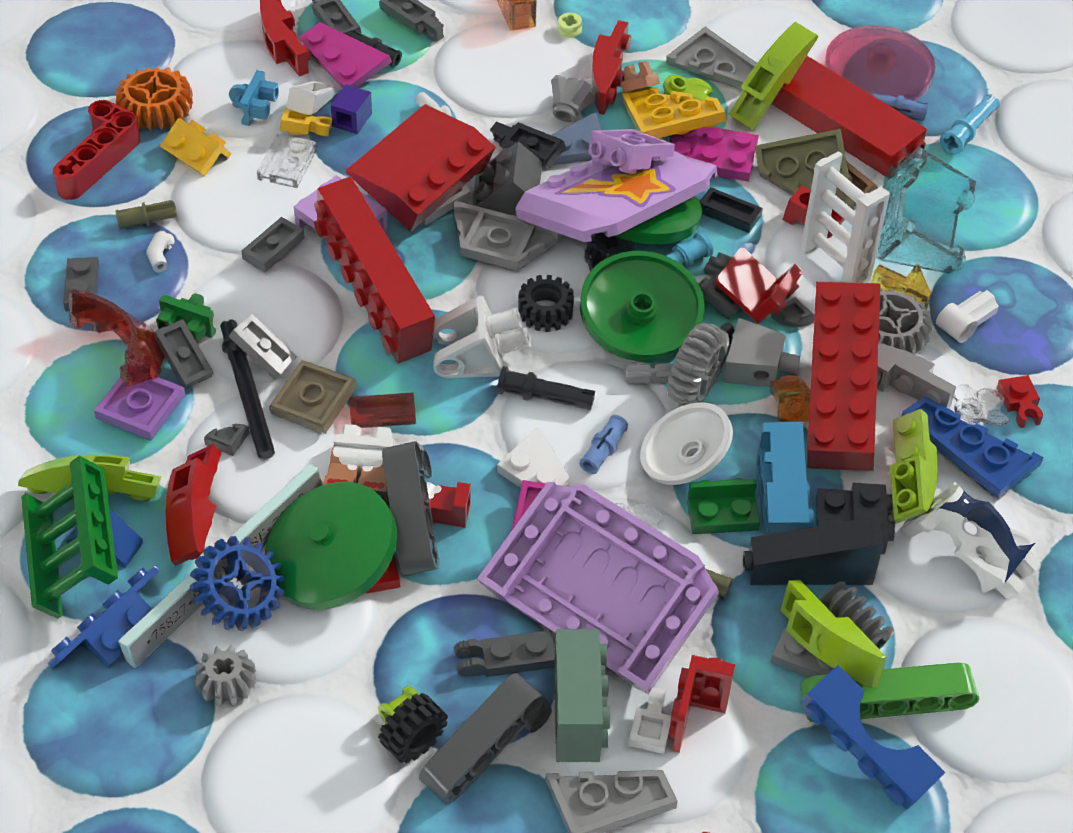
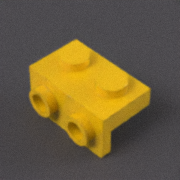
M180 118L177 119L159 145L203 176H206L220 154L227 158L232 154L224 148L226 142L214 133H211L208 137L204 134L206 129L197 122L191 120L188 124Z

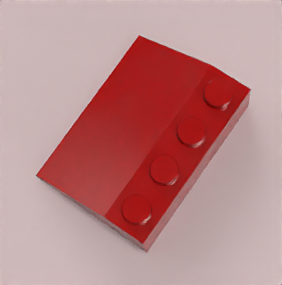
M424 104L346 169L345 173L351 176L382 207L387 209L408 231L412 232L486 167L496 147L475 127Z

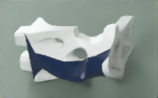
M955 482L951 483L945 490L934 497L926 513L911 518L900 528L909 537H913L923 531L929 533L932 530L949 534L954 545L957 547L954 554L967 563L977 574L981 583V591L985 593L996 588L1006 599L1017 595L1024 586V583L1013 572L1016 570L1025 578L1035 572L1041 564L1030 551L1036 543L1033 538L1009 527L990 502L974 499ZM966 522L976 526L977 533L975 535L965 530L964 524Z

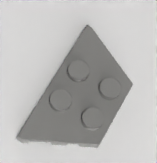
M458 201L454 202V217L460 256L518 271L563 238L562 234L519 220L516 216Z

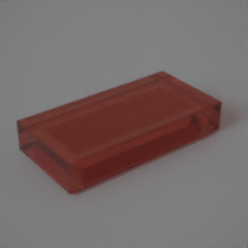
M413 392L349 398L351 425H357L360 428L416 424Z

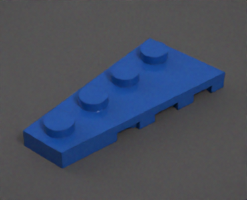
M925 396L902 412L901 416L922 409L928 415L930 441L937 447V450L997 498H1000L1041 466L1044 457L1035 452L1029 455L1017 449V443L1007 438L1002 441L988 434V429L978 423L976 425L966 423L961 420L960 414Z

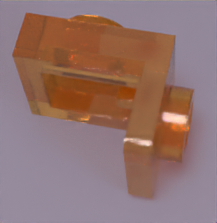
M786 375L780 377V380L770 381V393L778 403V420L780 422L809 421L810 389L802 378Z

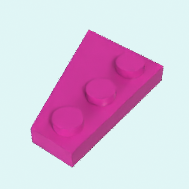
M321 22L298 38L301 45L307 47L310 55L342 88L345 84L358 88L392 62L390 55Z

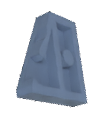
M596 113L590 114L552 134V136L562 139L566 146L553 165L592 160V156L588 154L591 132L602 130Z

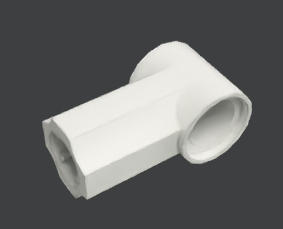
M987 290L985 292L979 291L958 306L955 303L948 304L938 315L936 324L956 341L963 343L973 335L977 326L997 313L999 305L996 303L995 296Z

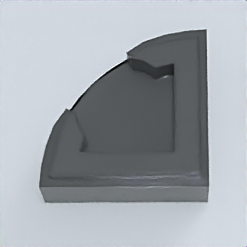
M796 297L787 301L786 306L776 316L771 313L772 319L787 326L802 327L814 323V314Z
M232 424L233 427L219 430L215 428L205 435V445L214 444L220 451L234 456L250 434L249 426Z

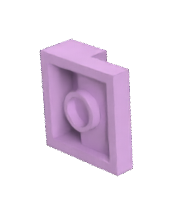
M634 129L595 130L591 132L588 154L593 158H599V162L602 164L620 166V171L635 174L637 169H650L651 160L659 161L660 157L673 156L675 144Z

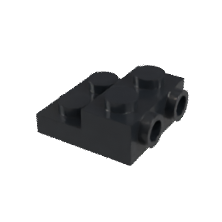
M853 482L851 490L817 489V526L879 517L884 544L881 554H885L888 541L893 542L895 536V522L888 521V514L893 512L892 494H887L886 485Z

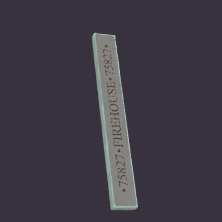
M311 464L307 465L232 536H236L239 543L245 537H250L251 547H254L259 542L263 543L264 548L275 522L283 511L306 492L322 486L319 468ZM227 559L220 560L217 563L213 580L225 575V567L228 566ZM190 575L186 577L119 639L118 642L128 664L136 668L203 605V602L193 604V599L199 595V592L189 590L190 585L197 582V580L193 579Z

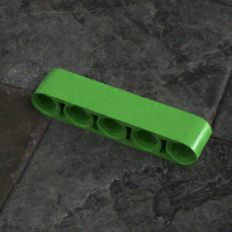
M964 662L883 669L878 686L875 688H870L855 681L864 690L860 702V719L963 710L973 707L980 700L971 667ZM827 674L811 676L803 680L800 684L802 699Z

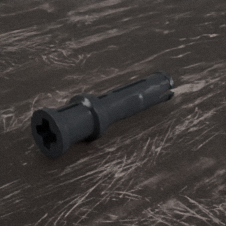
M503 366L497 385V394L502 395L506 392L520 395L523 397V400L527 401L529 399L532 400L533 397L590 411L592 410L596 392L595 390L540 379L533 372L523 374L510 371L506 366Z

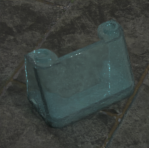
M918 147L890 174L883 186L890 193L876 258L884 262L946 274L959 271L966 261L965 249L962 246L955 245L953 247L958 214L964 209L968 210L974 203L976 198L974 194L976 181Z

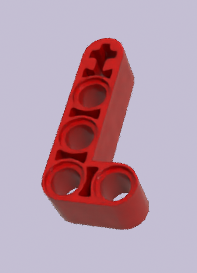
M98 100L90 104L88 113L93 133L53 167L57 192L62 199L73 200L82 196L138 146L140 134L137 117L133 112L107 100Z

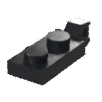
M496 121L490 128L494 141L498 142L500 147L503 149L509 148L515 143L520 142L543 161V166L548 168L553 165L566 148L562 139L519 122L509 127Z

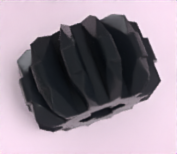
M596 233L594 236H591L592 241L586 242L584 258L591 271L604 259L618 253L636 251V248L632 241L615 236L607 237L604 233Z

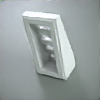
M315 81L292 86L289 89L287 109L312 115L337 94L336 87Z

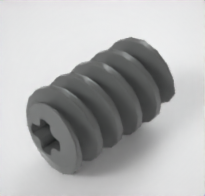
M839 582L828 589L820 598V601L836 618L849 617L881 649L893 635L894 628L887 626L881 630L885 623L884 617L878 616L872 620L876 609L874 606H869L863 610L867 599L861 596L854 600L858 594L856 587H850L845 590L846 583Z

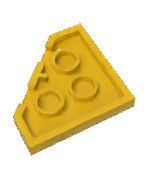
M645 87L622 93L623 104L637 131L659 139L674 134H686L690 130L702 127L711 128L719 123L726 122L725 110L717 98L707 97L705 101L693 99V94L672 91L670 95L659 93V89L654 87Z

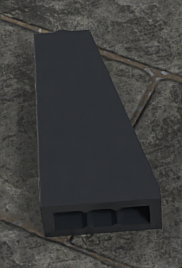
M869 517L751 537L749 551H743V570L749 571L750 585H788V581L801 580L805 585H835L839 582H845L846 585H873L884 545L879 517Z

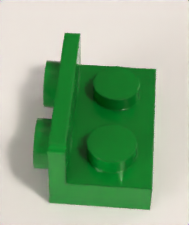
M735 478L732 480L691 482L689 484L687 506L692 534L759 531L760 520L755 499L756 480Z

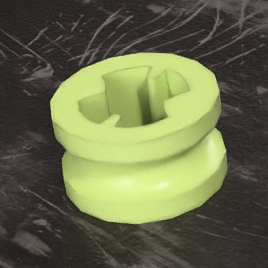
M565 13L558 18V31L562 36L573 38L582 33V18L578 14Z

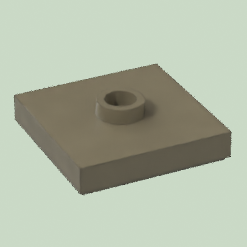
M301 360L269 406V409L273 415L326 434L358 384L355 378Z

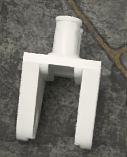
M482 295L436 318L433 336L438 339L439 344L449 346L435 353L433 361L434 372L443 378L499 377L505 353L531 348V340L527 328L501 334L504 331L522 328L518 309L513 308L505 312L492 314ZM443 329L455 330V332L449 334L441 333L440 331ZM445 360L457 361L456 363L450 365L441 364V362Z

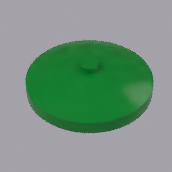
M694 196L614 236L643 244H668L684 240L693 235L699 227L702 215L701 204Z
M627 251L604 259L588 274L580 297L582 322L593 340L616 356L641 362L663 360L678 354L679 348H681L684 339L688 337L689 332L694 329V326L702 323L705 308L702 290L694 276L677 261L665 255L649 251Z
M335 482L306 492L292 502L279 516L266 543L265 554L269 551L273 552V557L269 559L271 564H281V568L275 571V574L285 577L284 582L276 586L285 591L283 596L288 601L306 609H331L357 599L372 588L388 568L397 543L396 521L390 508L380 495L362 484Z

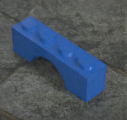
M837 665L801 701L805 706L804 711L814 723L818 725L822 723L831 733L830 737L838 748L845 752L848 750L858 760L857 765L866 776L871 779L875 777L885 787L884 793L895 805H902L907 810L946 772L919 745L908 749L896 750L875 742L865 731L860 719V702L864 690Z

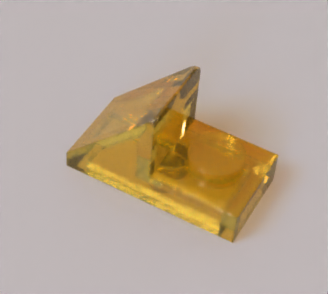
M880 264L873 272L871 283H881L880 287L884 291H889L893 288L894 292L898 293L905 290L907 296L916 295L917 302H925V309L927 310L931 291L919 264L914 266L907 277Z

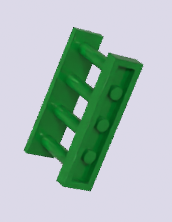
M80 455L70 462L71 483L49 499L42 502L28 494L21 496L31 604L33 608L57 619L63 616L61 595L87 577H93L107 585L118 579L104 468ZM74 498V510L53 524L52 512ZM77 525L78 537L56 551L55 539ZM80 552L81 565L59 579L58 567Z

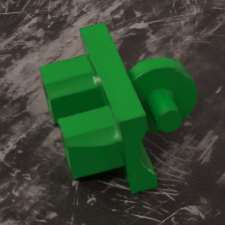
M194 293L189 300L184 298L179 300L164 294L160 298L161 312L156 319L158 330L183 319L197 343L204 336L213 338L216 333V328L213 326L214 313L210 307L204 305V297L202 295Z

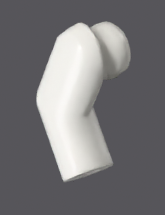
M421 92L416 96L415 102L420 108L426 104L451 116L448 106L443 105L439 107L426 93Z
M159 231L154 234L146 250L152 268L157 273L167 269L168 264L163 251L164 249H171L172 246L170 244H174L173 235L165 231Z

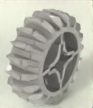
M880 287L878 343L902 349L912 354H920L924 346L929 342L932 330L930 311L925 309V302H917L916 295L907 296L905 290L898 293L894 292L893 288L889 291H884Z
M704 322L694 326V329L684 339L677 356L674 358L675 361L670 369L671 374L668 378V397L681 405L703 403L704 398L708 396L715 382H717V378L722 372L721 369L725 363L729 346V337L725 331L718 326Z

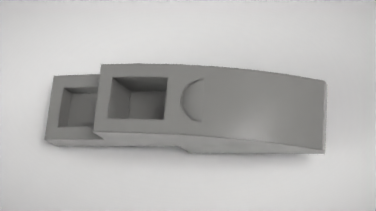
M878 343V390L884 392L891 385L900 392L906 393L917 400L925 396L950 409L957 386L933 374L935 363L905 350Z

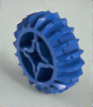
M231 536L227 543L223 539H219L214 543V547L207 546L203 550L204 556L196 558L195 564L198 568L193 569L190 576L197 580V582L192 583L189 590L199 592V595L193 599V604L203 602L205 608L202 609L201 616H206L211 612L214 615L212 625H217L224 620L225 630H230L236 625L238 631H244L247 629L248 624L251 628H256L261 624V620L267 621L272 617L271 611L279 608L280 603L276 598L282 597L285 591L276 585L283 583L285 577L275 574V571L281 568V564H271L269 559L273 557V552L269 551L264 555L261 552L263 543L258 542L254 547H251L250 537H245L239 543L236 536ZM227 559L228 566L225 567V575L213 580L217 563L220 560ZM246 563H247L256 573H253L252 571H250V570L247 568ZM236 578V582L240 581L241 585L245 586H243L241 589H238V585L235 586L233 582L230 581ZM261 587L255 607L248 609L247 601L250 600V591ZM218 594L225 596L229 604L224 602Z

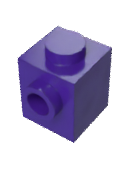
M345 84L339 94L334 95L330 105L332 127L358 134L372 114L371 92Z

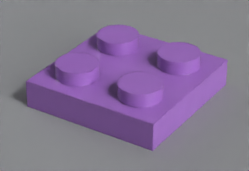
M128 366L94 409L95 418L152 440L186 396L185 390L182 386Z

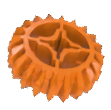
M158 65L155 69H149L148 67L143 71L136 69L134 75L127 74L126 80H120V86L116 88V105L136 115L139 130L147 127L151 132L153 128H160L162 131L165 126L173 127L174 122L178 118L183 120V117L189 116V111L192 109L193 92L190 83L187 81L186 76H181L179 71L172 72L170 67L163 70Z

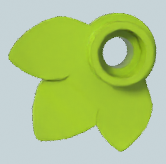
M670 75L663 83L664 94L670 95L672 91L693 94V99L705 101L713 91V88L707 82L698 78L685 79L679 75Z

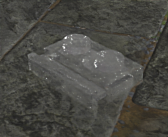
M277 133L257 170V179L262 181L263 178L270 179V183L298 188L317 151L316 142L289 136L288 139L282 138L281 134Z

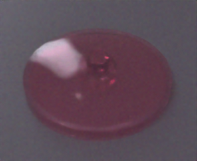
M860 26L842 32L828 45L824 61L825 67L871 95L872 92L893 97L902 95L904 99L912 101L927 92L932 84L935 73L934 57L922 41L907 32L886 26Z

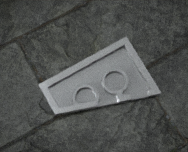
M663 770L618 771L616 775L594 776L593 772H579V776L559 777V773H546L545 776L547 786L568 833H605L677 808L678 800Z

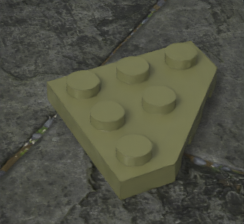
M841 129L755 145L760 176L791 195H794L801 185L811 190L816 163L822 158H827L838 151L843 154L839 173L849 180ZM837 187L835 195L851 209L855 210L853 200Z

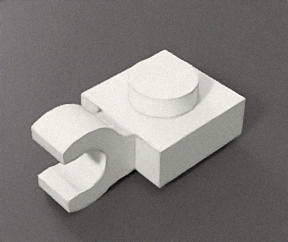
M652 688L647 710L636 707L628 746L664 754L671 723V715L662 713L666 690Z

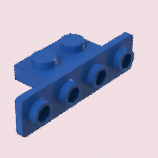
M156 565L148 572L144 568L140 569L127 581L132 586L122 595L117 590L102 604L107 609L98 618L92 613L76 627L81 633L74 640L71 641L66 636L51 650L55 657L47 664L51 668L55 667L81 642L106 667L114 662L123 653L118 642L119 639L152 610L137 591L153 578L160 569Z

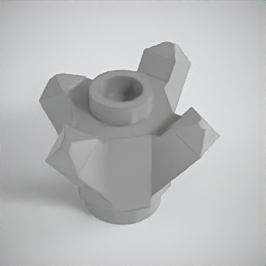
M555 75L551 79L554 99L553 115L557 119L572 122L581 110L595 102V98L590 92L593 85L589 78H581V80L576 78L566 79L561 75Z

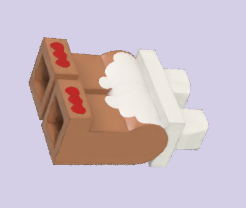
M345 424L341 434H335L334 446L331 451L328 473L325 475L323 485L335 482L362 484L374 490L378 495H382V499L389 507L382 449L394 446L391 429L377 427L374 429L373 437L361 436V428L357 425Z

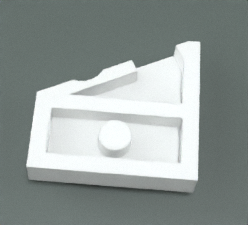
M538 427L530 432L497 464V473L520 488L523 480L544 484L555 482L556 485L569 486L568 474L543 432Z

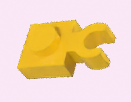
M285 107L280 122V130L287 131L292 135H308L310 131L320 136H329L332 118L327 116L315 117L313 114L306 115Z

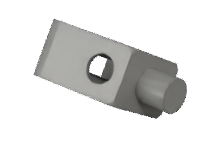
M738 318L726 359L723 382L772 387L775 385L778 370L797 374L801 356L783 352L786 339L783 333Z

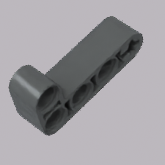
M417 441L383 448L382 460L389 505L397 526L396 550L400 570L404 576L439 569L438 550L426 479L432 477L428 453Z
M518 673L510 675L425 764L419 774V780L445 804L454 802L523 728L530 733L539 730L549 719L552 713L551 706L546 698Z

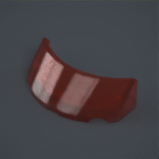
M75 289L69 291L70 323L76 329L83 328V323L93 324V329L98 333L113 330L128 346V349L125 351V365L120 367V378L127 386L158 377L165 356L153 337L155 331L149 325L103 297Z

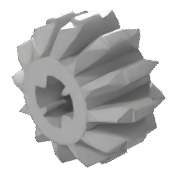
M230 645L226 651H221L216 646L213 655L203 653L202 663L196 664L195 685L196 689L202 692L206 703L215 699L216 705L220 708L225 701H230L235 707L237 697L248 699L249 689L255 688L256 678L254 673L256 669L254 662L248 659V654L245 650L235 652V648Z

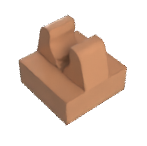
M647 61L638 63L639 73H636L634 64L625 66L624 81L621 82L623 93L660 84L658 73H653Z

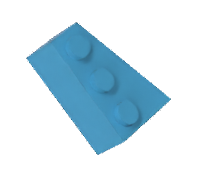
M763 422L756 458V470L764 535L809 528L814 525L813 509H808L810 485L806 478L807 465L803 422Z

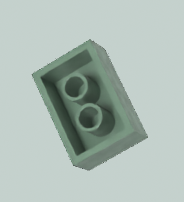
M556 629L554 657L556 762H600L601 748H608L610 708L607 707L609 681L608 675H605L607 644H600V629Z

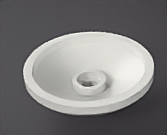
M691 403L670 411L652 426L643 440L640 450V461L643 469L653 480L667 485L684 484L705 476L721 462L730 447L733 436L731 421L720 407L710 403Z

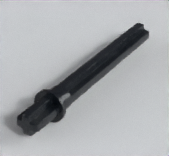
M230 319L229 321H223L220 325L224 339L222 350L227 354L232 366L257 456L264 460L267 457L271 458L274 456V446L247 359V353L229 337L231 332L238 326L235 320Z

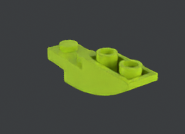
M797 22L788 27L770 46L740 87L744 91L728 115L750 129L755 130L783 84L790 83L819 36Z
M922 409L892 420L896 463L890 465L893 515L894 521L897 523L926 513L935 495L937 484V447L930 441L928 415Z
M100 454L80 455L104 468L107 494L121 492L129 494L131 498L136 500L155 499L160 489L162 476L129 470L130 457ZM79 455L58 458L27 469L20 477L18 486L25 487L29 492L35 494L59 492L71 483L70 462Z
M801 580L788 581L780 609L789 619L786 631L805 649L832 668L839 665L853 680L870 688L877 687L887 657L849 617L836 618Z

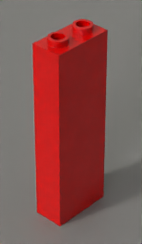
M808 55L790 83L783 84L771 103L816 133L841 129L844 151L885 177L890 176L896 170H901L911 158L919 156L926 146L924 140L927 129Z

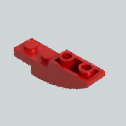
M260 0L263 38L271 57L276 64L287 61L299 77L308 74L310 53L307 47L301 45L297 40V36L293 31V26H295L293 14L290 10L287 11L283 7L281 0Z
M618 20L610 37L599 34L593 52L592 94L595 98L594 104L597 111L602 115L605 114L609 104H614L617 88L622 87L621 82L624 81V71H622L623 51H628L632 36L628 34L629 22Z
M214 444L188 455L186 463L172 469L166 496L165 514L168 548L171 562L175 566L198 558L205 549L206 538L216 506L208 499V496L211 492L210 488L221 456V451Z

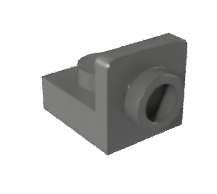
M717 272L710 280L705 277L699 283L704 300L729 319L736 313L739 306L716 285L715 279L720 273Z

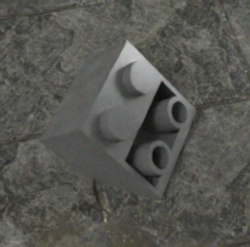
M520 142L515 143L509 148H504L476 175L472 205L517 216L515 208L524 192L540 185L543 161Z

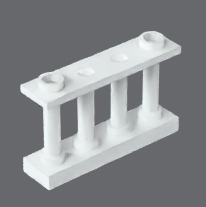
M838 151L827 158H822L815 165L800 251L805 254L819 247L843 268L841 282L867 283L872 277L890 193L882 186L870 193L862 192L839 173L843 154ZM837 187L856 202V212L835 195ZM832 209L852 225L851 233L831 217ZM828 231L847 246V255L827 239Z

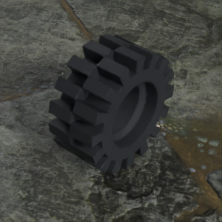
M537 275L536 281L532 278L528 279L527 284L523 283L521 285L518 295V311L521 321H526V326L529 328L534 324L536 331H540L541 327H545V332H551V327L553 326L557 331L561 329V324L564 326L569 324V320L573 317L574 291L572 288H569L570 284L567 281L562 284V278L558 276L555 280H552V275H547V279H542V275ZM542 300H549L555 302L556 304L552 306H541L536 302Z
M425 693L415 694L412 696L411 701L407 698L403 701L402 707L397 706L393 710L395 712L393 716L389 715L386 718L387 724L381 726L380 731L382 733L379 734L378 738L380 739L379 742L400 763H410L411 759L414 761L418 759L421 752L425 754L429 751L428 747L430 745L434 746L437 742L436 737L441 736L444 732L442 728L447 726L448 722L446 720L448 715Z

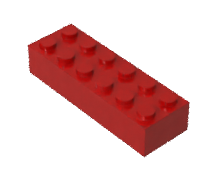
M350 176L317 188V202L314 203L317 213V220L314 221L315 230L320 238L324 237L328 243L327 248L332 260L339 262L345 282L347 284L351 283L357 303L360 307L364 306L366 308L373 330L380 332L382 344L387 354H392L399 364L432 351L435 315L352 177Z
M816 282L807 468L874 471L881 283Z

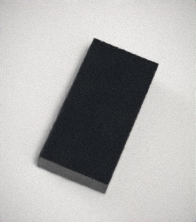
M712 187L708 189L700 200L703 215L747 233H750L762 216V207Z

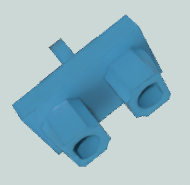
M256 70L249 85L246 83L242 85L236 84L229 91L232 105L243 110L244 116L241 123L250 126L254 118L267 120L270 114L269 101L276 102L279 97L278 83L266 81L265 72Z

